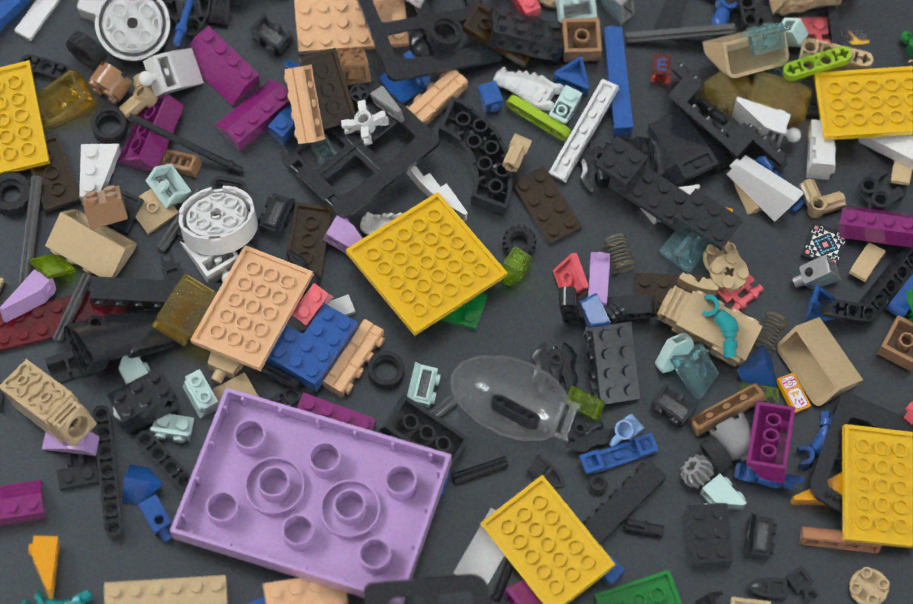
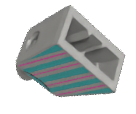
M601 0L602 7L621 25L635 14L634 0Z
M827 255L799 267L801 274L792 277L796 288L806 285L810 289H814L816 285L822 287L841 280L836 263Z

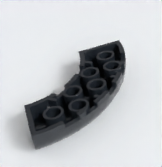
M452 96L439 126L438 137L455 146L470 165L474 178L471 205L494 213H504L510 201L513 172L506 170L502 166L508 153L507 147H505L498 130L492 126L483 114L478 113L473 109V106Z

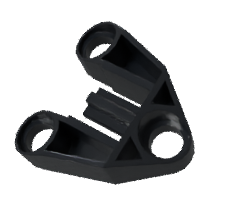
M162 0L168 10L170 22L176 28L181 19L179 2L177 0ZM197 0L199 15L195 14L193 3L186 26L187 30L190 27H196L198 31L195 34H190L186 31L185 37L193 40L195 36L206 28L209 23L213 0Z

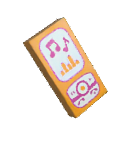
M794 372L776 380L788 406L796 407L795 414L811 407Z

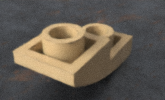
M894 161L891 183L910 185L913 169Z
M869 242L857 258L849 274L866 282L873 274L877 264L884 257L886 251Z
M684 272L680 275L677 282L678 286L692 292L694 290L697 292L699 290L707 295L716 296L719 289L717 284L711 279L703 277L700 282H697L694 276Z

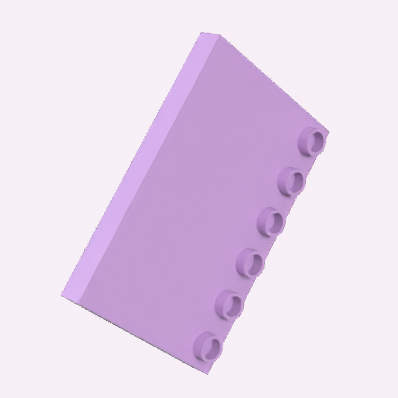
M226 387L170 533L173 539L364 598V587L368 583L412 579L452 464L451 454ZM405 597L392 598L389 604H403Z

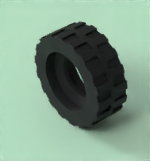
M75 31L65 43L68 51L78 61L94 70L97 69L101 62L107 59L104 49L93 38L83 32Z
M5 172L0 175V213L6 216H16V214H21L28 208L30 183L20 173ZM7 186H16L20 190V197L14 202H7L2 198L3 189Z

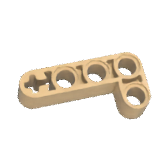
M809 38L802 44L799 59L837 48L841 45ZM850 48L852 51L850 62L835 68L843 71L871 69L873 56L869 52ZM828 58L821 59V62L824 64L831 63ZM805 63V65L809 66L805 67L806 69L814 68L811 63Z

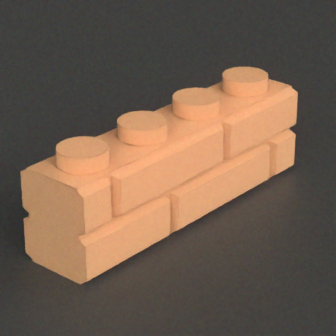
M312 65L285 69L284 80L288 86V100L291 102V117L295 123L294 134L298 144L324 140L325 136Z
M457 70L443 72L440 74L438 81L435 83L431 82L427 86L424 94H418L414 98V103L410 107H405L427 126L449 105L452 96L457 98L467 89L468 81Z
M364 319L322 381L323 387L343 398L345 393L349 394L354 387L353 381L355 378L359 379L364 372L363 366L366 362L369 363L370 359L375 355L373 353L375 348H380L385 340L383 337L384 330Z

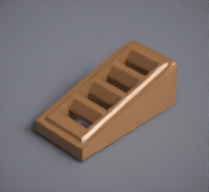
M169 149L164 152L160 160V166L172 164L178 173L195 178L202 165L198 155Z

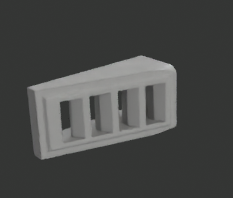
M381 86L371 92V98L376 106L383 111L385 110L386 113L402 123L404 121L402 110L384 87Z

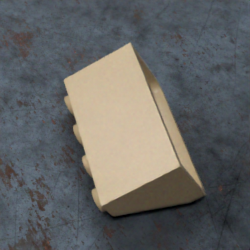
M763 26L703 42L705 55L729 78H737L783 66L789 59L785 27Z
M71 209L60 212L45 246L50 248L53 254L66 257L69 263L82 266V269L87 273H94L99 277L116 278L133 254L137 244L106 225L91 230L86 214Z
M820 317L795 326L777 345L779 355L790 371L795 373L801 387L812 403L817 406L828 403L863 380Z

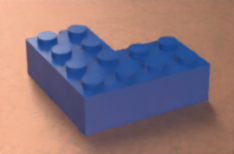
M324 303L304 334L286 324L266 362L298 378L301 384L317 392L323 384L322 381L357 331L358 324L355 320Z

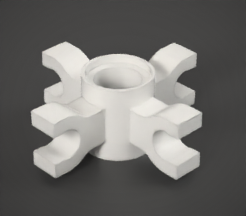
M362 100L358 101L359 112L356 113L354 119L341 120V124L345 134L359 130L361 138L364 139V144L369 145L372 144L371 133L374 132L376 126L389 125V120L386 117L385 110L371 115L368 106H366V101Z

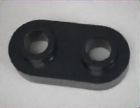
M216 176L210 182L212 190L217 189L218 186H232L248 193L247 184L243 180Z

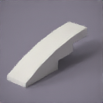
M416 165L407 171L409 177L423 193L430 197L439 192L463 221L467 220L468 212L447 183L440 187L430 173L423 176Z

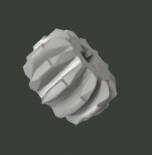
M696 454L694 458L690 456L689 460L684 462L685 465L680 468L682 471L680 476L691 488L695 487L698 489L700 485L705 486V482L710 481L709 478L714 475L713 464L703 455Z

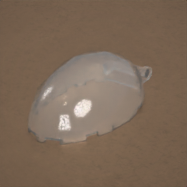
M479 355L462 361L451 373L450 390L459 407L481 426L500 436L519 441H544L551 437L568 441L569 430L577 409H580L581 405L568 400L566 391L558 381L536 365L505 355ZM496 394L503 395L537 413L540 416L538 428L534 430L527 429L490 408L492 396ZM567 404L570 408L561 432L558 434L555 431Z

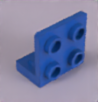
M409 50L403 54V59L415 57ZM386 73L379 76V80L384 87L402 104L426 91L427 86L430 84L429 76L397 82L389 80Z

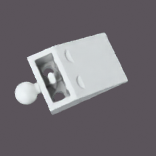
M192 48L169 51L144 60L143 63L146 71L140 73L138 77L141 85L152 86L155 97L204 83Z
M737 97L731 116L740 124L745 122L747 125L751 123L758 129V135L761 137L765 135L772 142L773 148H779L783 136H786L790 142L800 140L801 132L799 129H786L791 114L784 110H776Z
M180 241V244L207 283H215L220 279L224 282L239 256L236 251L223 255L200 254L191 250L184 242Z

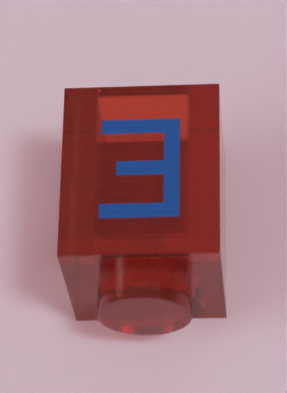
M665 53L653 54L650 82L669 83L671 68L669 66L672 62V55Z

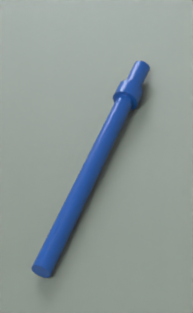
M186 0L180 22L175 28L176 34L173 41L175 46H180L182 37L186 34V25L194 0Z

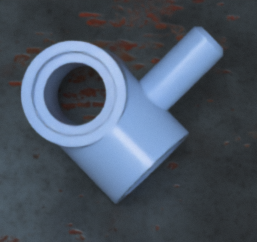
M630 414L616 424V435L608 442L609 446H616L622 439L632 441L645 428L633 414Z

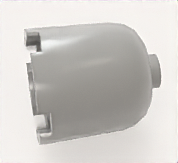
M741 412L738 414L739 418L731 417L718 424L716 431L715 429H710L709 432L720 442L731 461L740 459L743 462L747 460L752 429L744 413Z

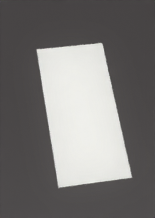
M490 508L485 519L492 513H494L496 510ZM482 526L479 527L453 573L456 575L477 574L488 585L504 554Z

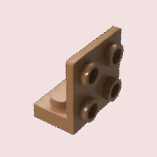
M352 47L344 51L336 50L347 86L371 82L364 48Z

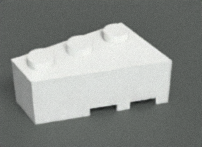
M812 119L808 127L806 178L829 180L831 174L835 172V140H823L820 120Z
M81 144L79 197L82 205V196H85L86 193L102 191L105 187L109 186V181L121 154L119 144Z

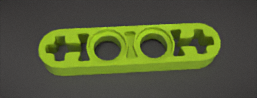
M840 46L788 62L784 66L783 77L788 81H795L846 65L851 60L852 51L846 46ZM828 58L831 63L824 64L821 62V59ZM811 63L814 68L806 69L804 64ZM791 69V71H795V73L792 74L791 72H788V70Z
M511 95L507 100L506 105L513 112L562 141H566L569 138L571 130L566 125L549 117L548 114L516 95Z

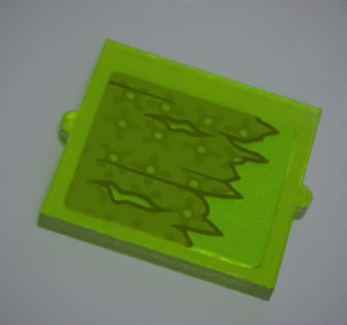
M56 254L33 258L29 261L37 269V272L43 274L47 279L74 273L76 270L61 255Z

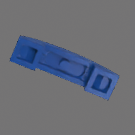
M651 432L635 437L632 441L601 451H591L579 457L586 474H592L637 461L657 452L659 449Z

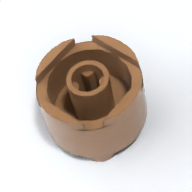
M101 62L90 77L88 84L93 87L92 91L96 94L108 96L107 99L117 105L132 85V81L128 77L124 79L121 75L122 72L108 63L103 64Z

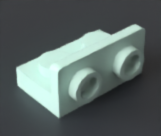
M167 414L153 422L150 432L158 440L168 438L173 439L177 443L190 442L195 419L193 417Z

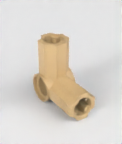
M140 74L133 77L135 87L133 96L120 106V110L126 118L129 117L130 113L137 115L145 107H152L158 100V96L155 97L151 85L143 86L138 80Z
M515 133L502 166L510 172H517L524 156H526L532 140Z
M814 179L804 180L798 185L804 193L802 196L807 205V214L811 218H820L825 213L846 207V198L843 193L839 191L821 196Z

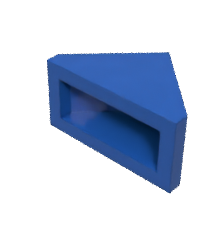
M581 55L557 70L554 74L553 83L561 84L564 87L567 85L587 97L589 82Z
M816 285L811 294L803 323L818 317L823 322L836 319L825 317L820 312V305L824 300H837L820 285Z
M761 345L740 366L737 372L744 384L752 385L756 383L763 388L779 390L772 359L765 346Z
M130 464L124 476L122 503L138 505L147 500L163 483L149 467Z

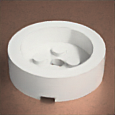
M102 0L95 15V30L103 47L113 56L126 61H141L152 57L165 45L170 32V17L162 0ZM130 18L137 19L138 25L136 28L131 29L127 26V21Z
M223 186V189L212 190V187L203 189L190 196L179 210L178 222L185 244L191 250L204 255H223L240 249L253 238L258 227V220L251 197L245 191L232 186Z

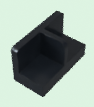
M71 350L45 358L50 376L58 383L85 376L81 372Z

